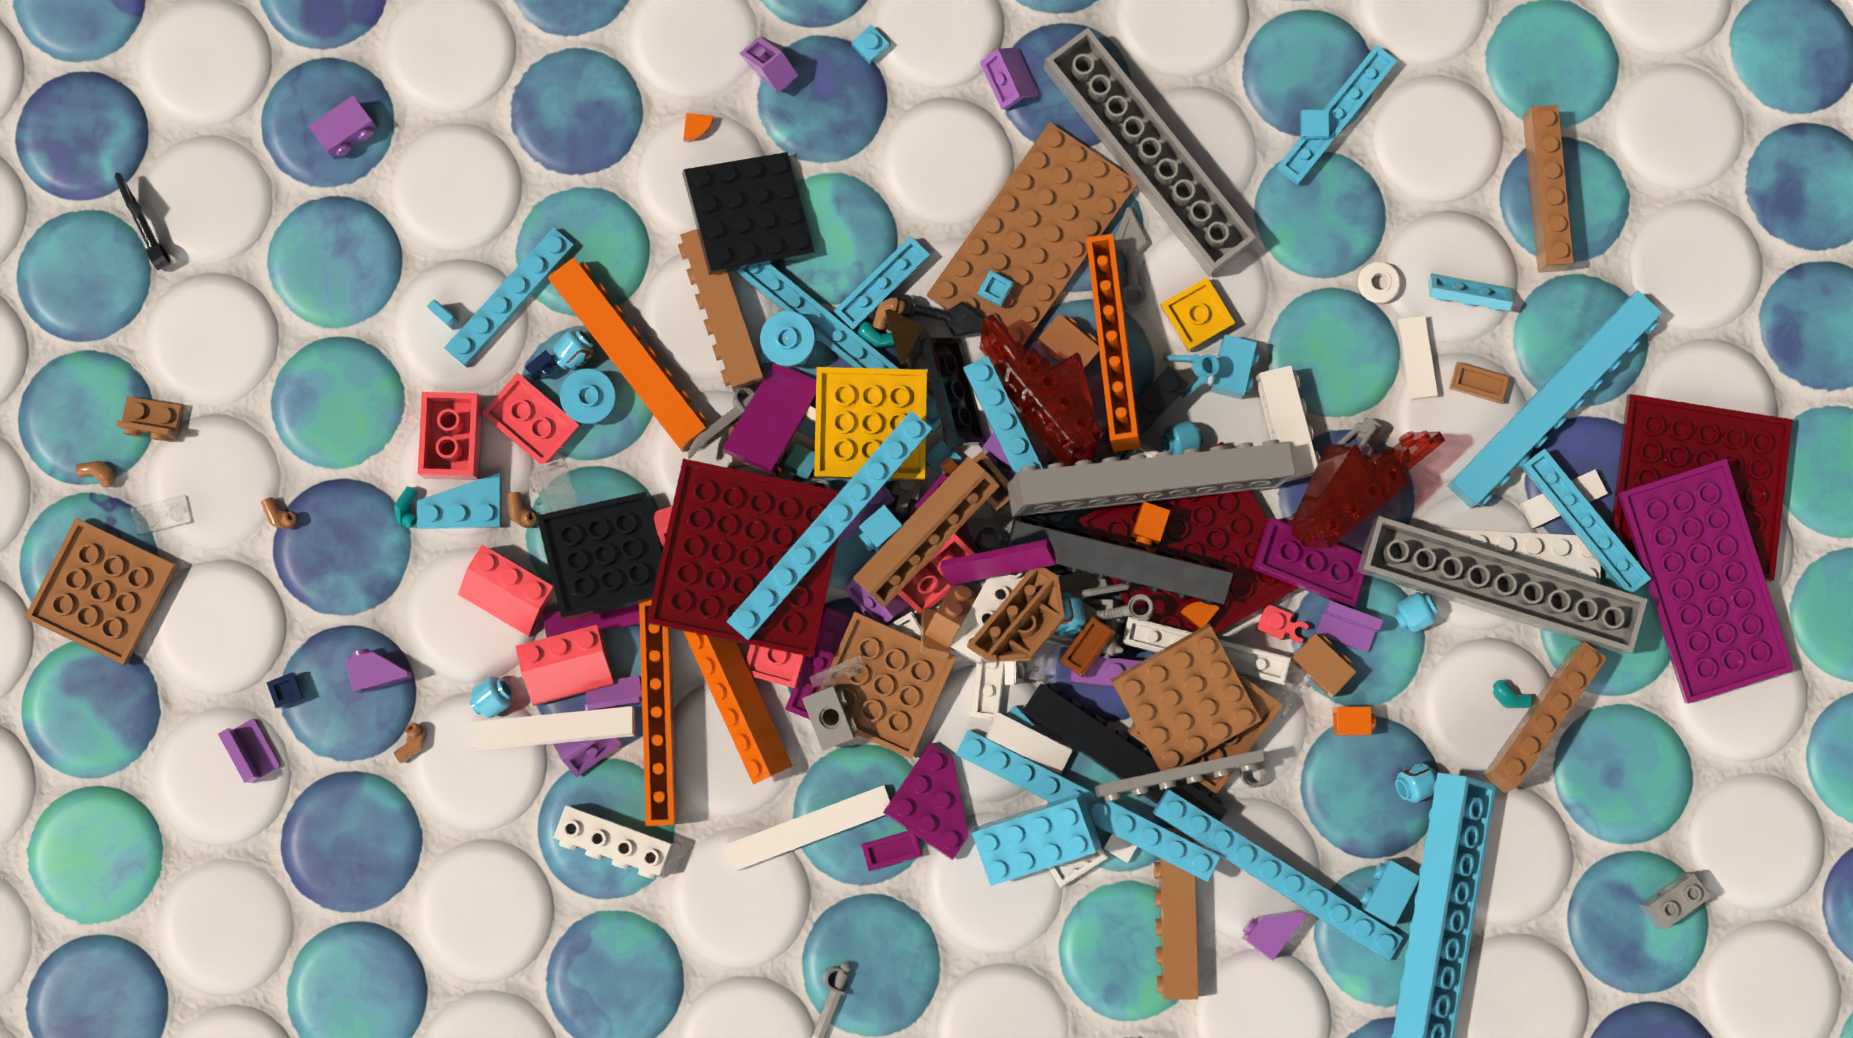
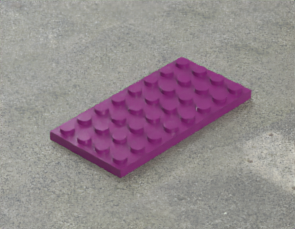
M1721 459L1617 492L1640 565L1651 578L1646 584L1684 703L1689 704L1793 671L1794 668L1727 459Z

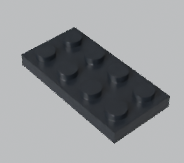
M928 337L920 340L922 357L928 370L929 383L933 389L936 410L940 416L943 436L947 446H967L986 443L987 438L975 395L963 370V367L967 366L960 338Z

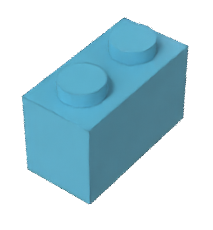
M1224 335L1217 359H1221V364L1218 372L1213 375L1209 392L1242 399L1245 392L1250 393L1253 383V377L1249 376L1251 366L1256 367L1259 358V351L1255 350L1257 342Z
M883 505L859 526V540L869 552L873 549L878 552L900 529L902 524Z
M1385 860L1384 863L1380 862L1376 866L1372 875L1375 880L1370 888L1366 887L1359 899V902L1362 903L1359 909L1385 924L1395 927L1420 876L1392 860Z

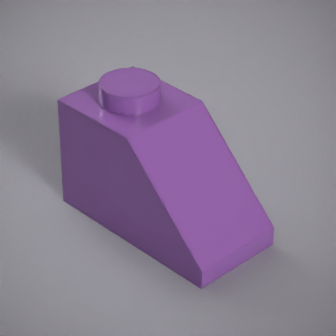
M760 36L739 53L765 84L777 93L789 87L792 81L798 77V74L784 53Z
M369 649L355 651L352 653L353 657L345 659L353 692L361 693L413 678L410 671L378 653L369 652Z
M1301 911L1261 915L1256 920L1251 918L1243 928L1245 935L1242 939L1268 959L1274 960L1304 920L1306 914Z

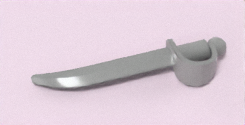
M747 387L738 388L733 398L734 408L698 435L690 447L688 459H691L702 446L740 418L755 392ZM741 395L748 396L742 402H739L737 399Z
M848 962L841 963L840 968L835 966L829 967L823 973V982L830 989L812 1038L825 1037L841 994L847 995L843 987L848 977L847 972L851 969V965ZM838 971L833 985H829V975L832 972Z

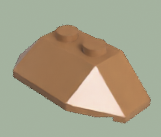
M1044 567L1029 570L967 644V648L988 662L1031 661L1065 620L1059 577Z

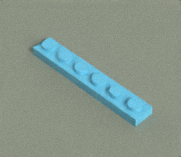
M1376 44L1324 108V110H1329L1328 139H1299L1276 169L1298 185L1394 67L1397 60Z
M553 227L444 348L467 367L575 248L574 244Z
M986 356L963 367L1014 475L1020 472L1021 468L1027 466H1037V469H1043L989 357Z
M1543 449L1521 466L1621 591L1632 594L1651 579L1546 449Z

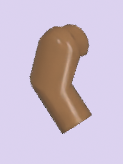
M896 297L882 301L878 305L872 326L884 330L888 321L885 310L891 309L899 314H903L905 302L898 300Z
M94 461L76 464V473L79 478L94 476L100 480L102 487H111L115 484L114 470L106 463Z
M521 492L507 493L510 519L524 528L534 526L537 516L533 511L530 512L522 507Z
M274 497L266 498L260 502L270 525L285 530L291 529L296 525L297 516L295 513L279 510Z
M410 723L406 726V744L394 751L396 759L401 764L423 748L425 732L423 727L417 723Z

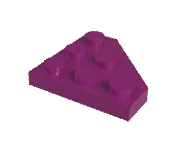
M929 743L882 813L950 860L954 859L968 838V832L953 758Z

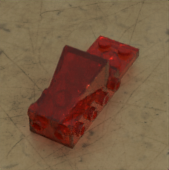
M993 314L984 318L979 349L985 356L989 357L993 366L1005 379L1003 388L1012 405L1058 461L1065 464V467L1075 466V463L1078 461L1093 460L1102 428L1096 422L1080 354L1077 352L1051 367L1048 359L1044 355H1040L1035 348L1025 353L1023 345L1013 339L1009 334L1007 326L1002 321H998Z
M1427 430L1422 432L1409 431L1399 438L1400 442L1383 450L1377 455L1363 454L1357 444H1329L1324 449L1297 511L1286 519L1291 526V534L1304 547L1331 548L1411 483L1406 472L1446 441L1441 432H1428Z

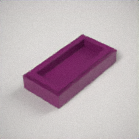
M909 831L861 844L868 871L922 856L917 836Z

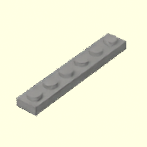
M1257 750L1100 784L1094 787L1097 799L1104 797L1105 802L1121 799V793L1132 791V795L1136 796L1149 793L1148 787L1159 785L1160 790L1176 787V781L1186 779L1187 784L1203 781V775L1214 774V778L1231 775V769L1241 768V772L1258 769L1257 764L1265 761L1263 751Z

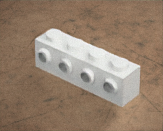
M1291 366L1259 373L1255 377L1270 438L1271 440H1279L1280 443H1290L1295 475L1286 482L1315 475L1319 472V467H1321V459L1318 451L1313 449L1314 433L1311 425H1307L1305 419L1307 407L1303 398L1300 399L1297 388H1300L1298 374L1293 372Z
M1029 570L987 578L950 645L951 650L976 664H979L981 659L985 660L968 649L967 644Z
M566 805L553 837L560 840L559 845L575 850L576 846L586 849L585 855L598 860H601L602 856L613 859L612 865L626 870L629 865L639 869L637 874L650 879H654L655 875L662 876L673 847L671 842Z

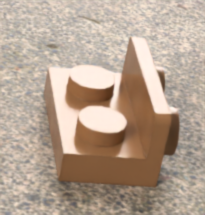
M127 396L122 421L117 420L115 426L123 429V434L140 437L141 433L151 434L150 438L158 441L167 442L168 437L178 439L184 407L178 404Z

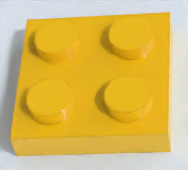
M1208 277L1160 304V308L1187 352L1235 324Z

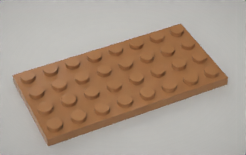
M1049 122L926 294V297L946 311L963 301L995 325L994 330L980 332V334L1013 357H1016L1088 256L1086 238L1101 236L1137 184L1129 175ZM990 270L1014 282L1001 308L977 296Z

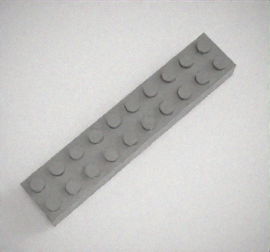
M1086 28L1045 59L1044 71L1127 175L1135 181L1139 190L1209 277L1253 244L1256 239L1254 233L1089 28Z
M1269 440L1263 442V445L1253 446V443L1248 442L1238 444L1236 448L1227 449L1225 445L1211 447L1210 451L1200 452L1199 448L1184 450L1183 454L1173 455V451L1157 453L1156 457L1146 458V454H1137L1130 456L1129 460L1119 461V457H1110L1103 459L1102 463L1092 464V460H1082L1076 462L1075 466L1066 467L1064 463L1050 464L1047 469L1027 466L1021 468L1020 472L1014 475L1007 486L1012 517L1276 488L1293 477L1295 471L1290 443Z
M1381 516L1372 519L1357 572L1577 641H1585L1590 645L1619 654L1633 653L1648 600Z

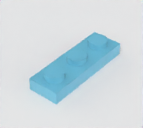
M1431 273L1428 281L1429 297H1434L1440 301L1451 300L1468 306H1484L1496 311H1510L1513 304L1510 287Z

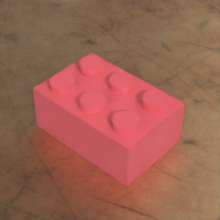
M422 392L418 475L424 479H479L483 398L478 393Z

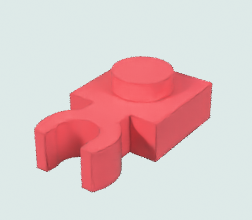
M1267 605L1262 611L1255 630L1282 640L1284 634H1287L1291 641L1302 643L1303 639L1296 636L1295 629L1299 627L1307 630L1309 626L1301 621L1292 623L1290 622L1291 613L1272 605Z

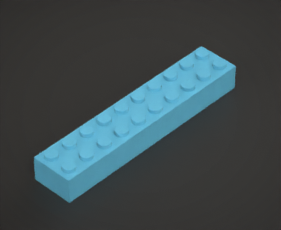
M1437 773V779L1433 787L1432 808L1429 812L1428 832L1424 840V856L1419 869L1418 891L1414 898L1415 908L1413 920L1410 923L1409 944L1405 952L1404 973L1400 981L1399 1002L1395 1010L1394 1032L1391 1038L1455 1037L1496 792L1494 784L1465 776Z

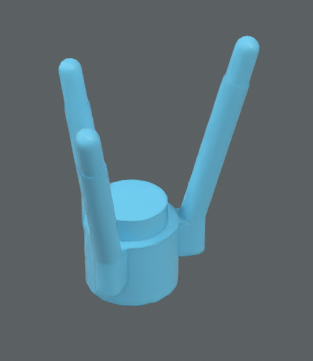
M1198 354L1165 355L1163 357L1167 361L1193 362V372L1199 378L1182 394L1184 399L1202 384L1207 383L1208 377L1215 375L1221 364V359H1217L1212 354L1201 357Z

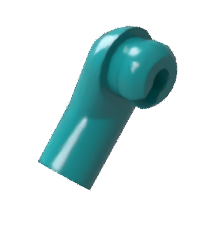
M862 322L858 326V336L874 349L895 346L891 333H878L870 322Z
M406 486L394 505L397 523L402 528H413L417 523V518L414 514H411L410 505L418 495V492L409 486Z
M1498 680L1493 684L1494 697L1503 707H1531L1530 694L1516 695L1508 687L1509 685L1505 680Z

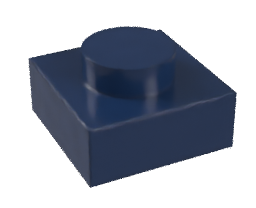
M545 350L526 365L525 368L537 380L539 377L543 379L554 370L553 366L557 363Z
M294 672L266 682L276 709L305 699Z

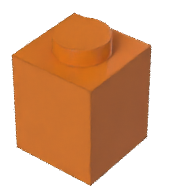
M1143 502L1131 537L1137 538V543L1152 546V544L1158 545L1161 541L1170 510Z
M1371 707L1332 708L1333 736L1372 735V730L1376 726L1375 713H1371Z

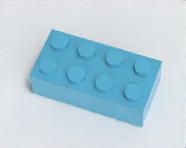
M1082 792L979 825L972 832L991 886L1096 853L1101 846Z

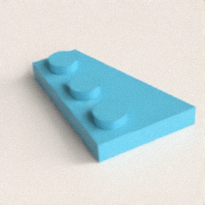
M498 472L418 500L417 528H501L502 474Z

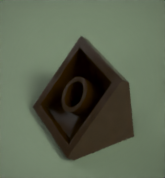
M887 309L885 313L899 362L905 369H913L922 353L920 340L931 337V335L922 325L891 309Z

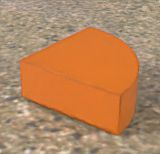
M686 113L684 142L695 141L709 131L714 117L712 115Z
M1195 602L1186 606L1180 613L1198 628H1201L1210 621L1219 607L1203 602Z

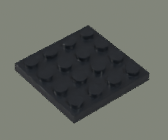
M788 152L683 170L682 175L709 275L814 255L813 243Z
M646 492L537 515L538 526L562 621L652 600L662 552Z

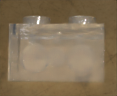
M1291 661L1285 685L1261 680L1257 685L1283 704L1273 719H1276L1278 716L1283 718L1293 707L1290 702L1296 694L1301 697L1311 685L1307 682L1311 675L1304 673Z

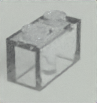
M563 458L530 468L533 475L529 477L531 488L534 493L538 492L541 502L537 503L540 515L580 506L566 461Z
M1047 640L1033 659L1026 662L1024 673L1030 674V680L1045 683L1047 679H1052L1055 676L1062 643Z

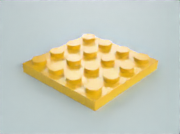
M817 367L814 478L852 479L910 411H913L926 423L927 370ZM926 437L891 476L890 480H925Z

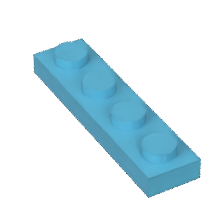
M910 236L834 310V313L854 331L878 308L882 301L895 292L930 257V254Z

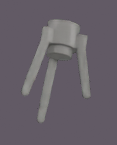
M1365 418L1362 424L1357 422L1347 435L1320 458L1321 464L1357 434L1356 439L1360 444L1349 462L1354 464L1365 446H1370L1360 472L1361 476H1365L1375 450L1382 440L1380 435L1384 431L1383 426L1371 418Z

